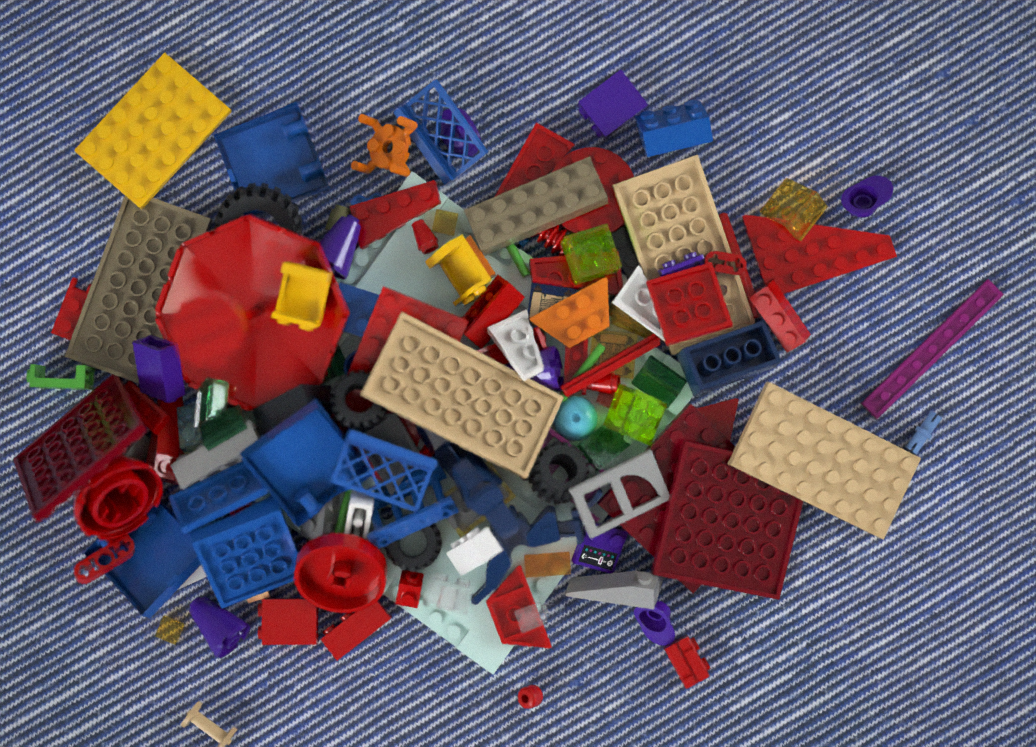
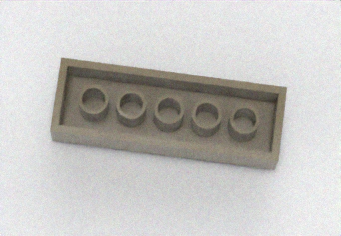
M587 157L467 208L464 212L480 250L486 256L608 204V197L591 158Z

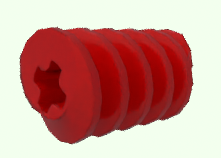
M560 224L536 234L539 235L538 243L546 240L544 248L547 249L553 246L551 254L560 252L559 256L569 255L580 242V240L572 242L573 234L565 237L566 228L559 232Z

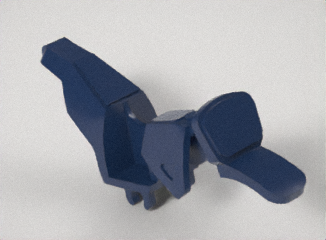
M415 423L418 435L432 456L438 459L444 470L453 479L466 507L478 515H484L500 537L510 538L517 533L519 522L504 503V496L498 484L501 485L503 483V480L484 463L480 456Z
M600 488L586 500L589 509L603 494ZM509 505V510L519 522V530L510 538H502L490 525V531L501 546L502 551L489 559L486 568V582L472 595V604H479L489 593L496 590L512 565L511 552L516 546L526 545L534 548L557 542L561 538L576 537L577 544H582L584 542L583 522L577 507L571 508L572 519L559 521L555 507L547 505L530 524L524 514L517 512L514 505Z

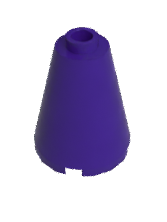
M351 215L341 216L319 241L334 276L341 280H345L349 276L361 226L358 224L359 220Z
M549 346L539 351L544 366L543 372L529 379L552 391L561 390V385L564 384V376H561L560 370L563 369L558 348ZM510 363L504 365L516 371Z
M197 597L190 603L189 613L212 653L217 658H223L239 646L237 642L240 638L244 640L251 630L248 623L225 608H221L220 605L208 597Z

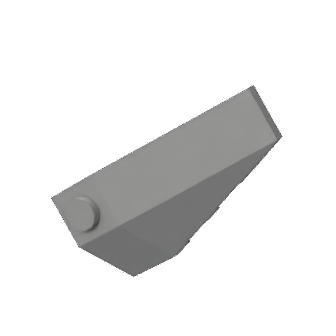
M641 571L573 577L569 581L565 596L654 609L664 577Z

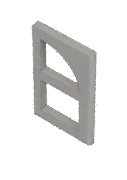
M650 449L569 488L587 534L591 539L668 501L670 496ZM625 475L641 476L654 487L658 496L632 509L619 477ZM610 482L623 514L596 526L583 495Z

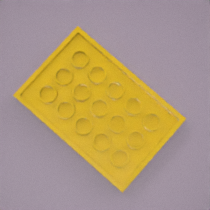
M164 52L74 151L142 210L232 111Z

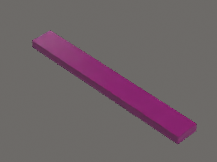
M986 279L860 404L877 420L1004 294L989 279Z

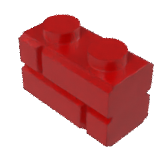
M686 634L673 641L670 645L663 647L686 689L710 676L708 670L711 668L705 657H699L697 650L700 648L694 637L690 639Z

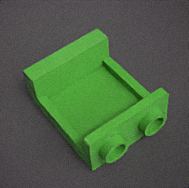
M31 364L30 369L27 370L26 378L27 382L30 383L29 387L94 390L95 368L76 365V379L45 378V366Z

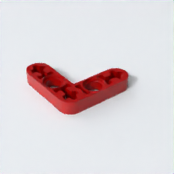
M126 534L115 539L105 540L108 545L75 565V579L81 584L91 583L130 559L135 553V545L131 537ZM120 546H128L129 551L125 552L124 550H121ZM112 550H114L115 554L117 553V559H115ZM103 555H107L111 558V562L107 565H101L98 563V559ZM92 562H94L95 567L98 569L97 571H95L94 567L92 568ZM81 569H84V570H86V571L89 570V571H88V572H89V575H88V576H85L84 574L81 575V571H80V570H81Z

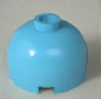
M571 396L565 402L562 401L553 424L555 430L565 439L580 441L586 439L594 432L597 426L598 415L596 408L589 400L580 396Z

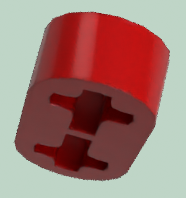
M709 251L704 255L703 259L705 264L709 263L708 259L713 258L715 254L716 259L723 260L722 265H714L715 272L740 275L747 267L746 260L742 256L731 253ZM737 258L741 267L733 271L734 268L732 266H727V261L735 262Z

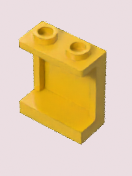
M463 235L444 244L425 261L429 269L439 264L460 297L453 302L454 306L463 303L464 306L476 299V296L486 291L485 286L492 281Z
M289 261L284 262L281 270L284 273L276 310L272 313V318L278 319L277 322L280 324L291 325L292 322L300 324L299 328L313 331V328L321 326L333 272Z

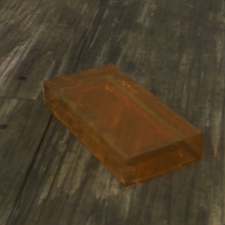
M569 551L524 555L526 578L571 574Z

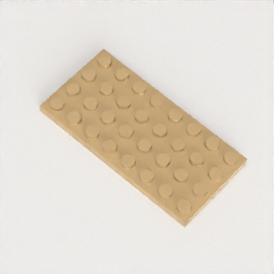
M698 155L612 185L639 265L647 280L660 277L658 269L663 268V263L673 259L679 262L684 260L683 255L694 251L697 254L703 255L709 251L731 253ZM714 254L713 258L708 259V262H712L714 267L715 264L722 265L723 260L716 259ZM727 261V266H732L734 268L733 271H736L735 262ZM715 272L733 326L669 345L668 348L671 355H675L683 348L755 324L739 275Z
M403 312L400 313L361 392L362 396L523 479L528 477L564 398L562 395L531 379L523 381L516 371Z
M766 381L728 465L884 540L921 458Z

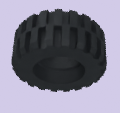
M251 183L246 188L243 186L237 188L234 193H230L226 197L216 215L213 230L240 218L247 211L261 210L274 217L280 227L301 235L302 217L298 214L299 208L296 203L292 204V198L287 193L285 195L280 193V188L275 186L274 189L268 188L269 184L262 183L261 186H256V183Z

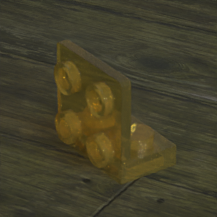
M785 178L762 207L760 213L784 225L795 239L802 241L828 206L816 191L789 178Z

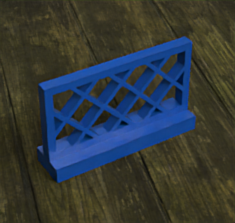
M437 79L433 80L404 106L399 107L393 112L397 119L399 116H403L417 122V129L409 136L444 185L456 181L461 174L489 153ZM434 87L439 93L438 102L429 101L430 90ZM416 102L424 103L423 115L416 114L411 106ZM428 104L438 106L437 118L427 116ZM443 107H448L452 111L451 120L442 119ZM427 120L437 121L435 133H430L427 130ZM441 122L451 124L450 136L440 134ZM456 125L464 128V139L455 137ZM440 138L449 140L448 152L442 151L439 147ZM454 141L464 142L463 154L453 153ZM469 143L475 144L480 153L476 156H469ZM453 156L462 158V167L458 171L452 165Z
M348 428L330 482L415 512L418 511L432 471L435 469L438 461ZM349 444L357 446L362 456L349 461L346 454ZM363 449L371 452L364 454ZM374 453L379 454L383 464L371 469L366 457ZM384 456L392 460L386 462ZM345 458L347 463L342 465L343 460ZM364 459L369 471L356 476L351 464ZM399 461L402 463L405 471L393 477L388 465ZM406 464H407V465H410V466H413V467L410 468V469H408L407 466H406ZM349 466L354 478L346 482L338 480L339 471ZM386 467L390 479L378 484L373 472ZM416 469L426 471L423 481L415 484L410 472ZM371 474L375 486L369 489L362 488L358 479ZM407 474L412 486L400 491L395 479ZM356 481V483H357L358 486L353 485V484H350V483ZM392 481L397 493L390 497L384 496L380 487ZM378 489L380 494L373 492V490ZM414 489L417 495L414 506L405 503L402 494ZM399 496L401 501L395 500L394 498Z

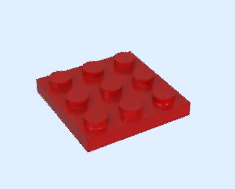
M712 262L646 281L666 346L733 326Z

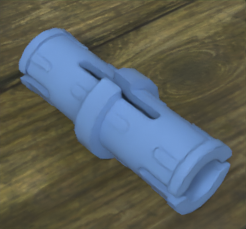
M933 411L929 412L920 427H916V433L908 444L905 445L908 451L912 449L911 453L914 455L918 454L927 439L930 440L932 437L931 433L942 420V417L939 415L934 418L936 413Z

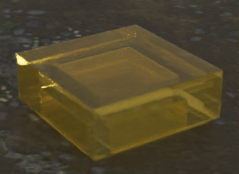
M436 209L432 232L454 236L459 214Z
M163 615L155 637L176 645L186 623Z

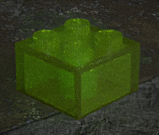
M608 224L564 236L561 241V246L575 285L616 273L622 267Z
M619 384L603 427L651 446L667 403L637 389Z

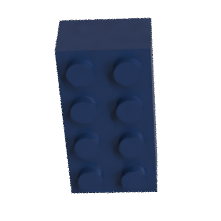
M765 320L683 348L677 354L693 397L768 371L782 362Z

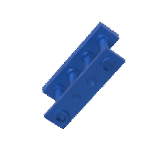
M439 461L435 469H433L427 487L432 485L437 500L436 503L424 507L422 501L418 511L404 517L400 506L374 497L371 520L375 531L368 533L367 537L378 549L459 512L451 496L446 498L440 481L446 479L447 475ZM421 469L410 472L415 484L423 481L426 471ZM407 474L398 487L400 491L412 486ZM385 485L380 487L384 496L390 497L397 493L396 491L390 494ZM414 489L402 494L403 498L411 495L415 504L417 495ZM391 505L395 521L383 527L378 510Z

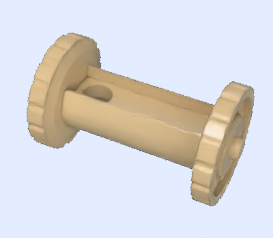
M198 701L187 712V716L181 723V726L185 728L192 722L219 742L218 747H226V745L232 742L231 738L238 729L233 727L228 733L199 712L203 703Z

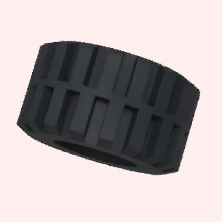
M354 370L349 371L348 375L343 374L340 376V380H336L330 393V410L336 422L339 421L340 426L343 428L346 426L349 429L364 432V429H373V426L378 425L381 419L384 418L387 408L373 402L372 407L368 411L363 413L353 412L345 404V398L348 393L353 390H363L371 372L366 374L364 370H359L358 373H355Z
M558 441L552 445L550 443L539 451L529 472L530 477L528 481L533 483L531 489L533 492L537 491L539 493L537 496L540 499L542 497L546 498L545 502L550 503L553 500L554 504L568 503L570 500H573L569 488L589 479L590 467H586L589 462L587 458L583 459L584 453L582 451L578 452L575 445L569 447L568 442H563L560 445ZM549 464H557L563 467L568 474L569 481L561 482L556 480L549 471Z
M435 523L420 529L427 540L426 548L421 554L410 556L404 553L400 547L399 539L384 547L388 559L402 570L417 571L430 566L440 554L442 545L441 533Z

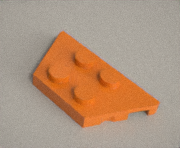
M604 277L529 318L530 322L569 349L609 327L608 279Z

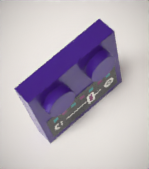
M594 521L596 526L602 524ZM584 526V542L580 545L577 544L571 562L606 573H613L628 532L614 527L591 539Z

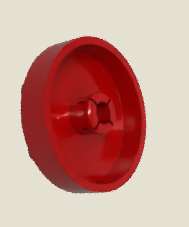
M586 147L572 151L564 156L556 164L552 172L590 157L608 197V204L561 223L560 226L563 229L566 228L569 233L579 237L600 238L612 234L625 224L612 185L633 178L634 175L627 163L617 154L603 148Z
M328 533L312 539L298 553L294 572L296 588L305 600L318 608L338 613L356 612L376 603L384 593L387 580V562L382 552L369 540L351 534Z

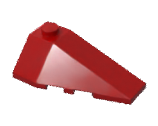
M183 396L171 403H165L163 400L158 399L157 404L172 418L158 435L153 432L151 433L146 463L154 468L160 476L162 482L179 485L170 465L176 462L178 457L190 454L189 448L185 445L188 441Z

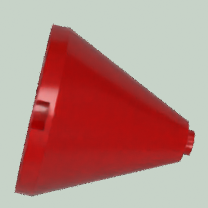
M124 455L115 457L102 472H97L90 478L86 486L74 492V517L78 526L87 536L96 535L100 540L115 539L131 533L149 519L147 513L153 505L157 508L163 495L162 480L154 468L147 463Z

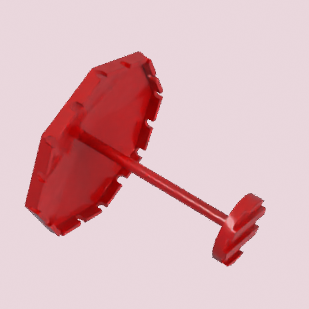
M249 214L181 244L175 253L168 272V281L164 284L155 307V321L163 339L174 342L178 349L183 380L189 384V387L213 397H221L222 401L246 411H252V409L301 384L320 385L324 382L350 315L334 274L332 273L320 327L309 331L299 328L300 324L291 322V325H284L278 323V319L272 318V313L276 310L284 273L281 270L284 262L289 261L332 272L319 242Z

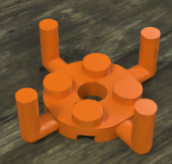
M364 114L359 115L358 121L371 126L375 134L367 143L371 160L367 164L353 161L351 168L365 174H370L376 167L408 177L410 169L405 162L410 154L408 153L409 145L411 146L409 135L417 129V122L399 116L397 124L404 126V129L391 124H386L382 127L377 119ZM392 142L393 149L388 153L387 147Z

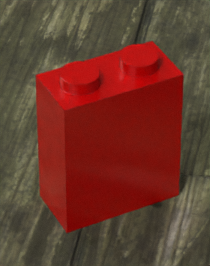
M304 598L262 599V603H258V617H262V626H258V639H262V645L318 644V607L309 603Z

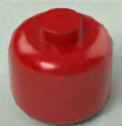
M532 684L525 686L518 692V702L525 709L539 706L543 700L542 690Z

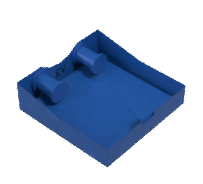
M297 102L214 134L234 190L241 186L246 188L251 183H256V186H261L262 183L269 184L268 188L274 189L275 186L280 188V193L283 195L287 193L292 198L291 202L294 203L331 189ZM250 210L243 214L244 216L251 214L257 217L267 212Z
M316 399L240 452L245 465L271 493L297 527L318 514L333 497L342 492L352 490L330 482L346 437L344 432ZM349 444L346 452L349 461L362 456L354 445ZM345 458L343 460L342 465L347 463ZM364 459L351 464L356 476L369 471ZM349 466L341 469L337 477L338 480L344 482L354 478ZM371 474L358 479L360 484L371 477ZM356 481L350 483V484H353V485L358 486L357 483H356Z
M272 495L231 517L189 532L191 543L221 608L294 581L295 565L299 551L280 505Z
M161 498L157 508L153 505L147 513L149 519L139 528L128 534L135 545L134 555L104 574L137 611L149 619L201 565L191 543L189 532L186 534L182 532L174 510L163 498ZM98 538L84 554L88 557L108 544L105 540ZM120 546L121 550H124L125 552L129 551L128 546ZM112 550L115 559H117V553L115 554L114 550ZM103 555L98 559V563L101 565H107L111 562V558L107 555Z

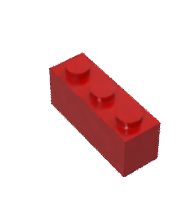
M500 275L495 277L486 288L487 290L479 296L462 316V318L469 320L463 335L480 349L491 339L488 334V327L507 319L525 298L511 283Z
M774 279L755 290L749 297L786 353L805 343L811 335Z
M378 600L366 609L343 615L340 618L343 622L337 627L332 624L322 632L325 636L320 640L336 661H338L388 622L392 616Z

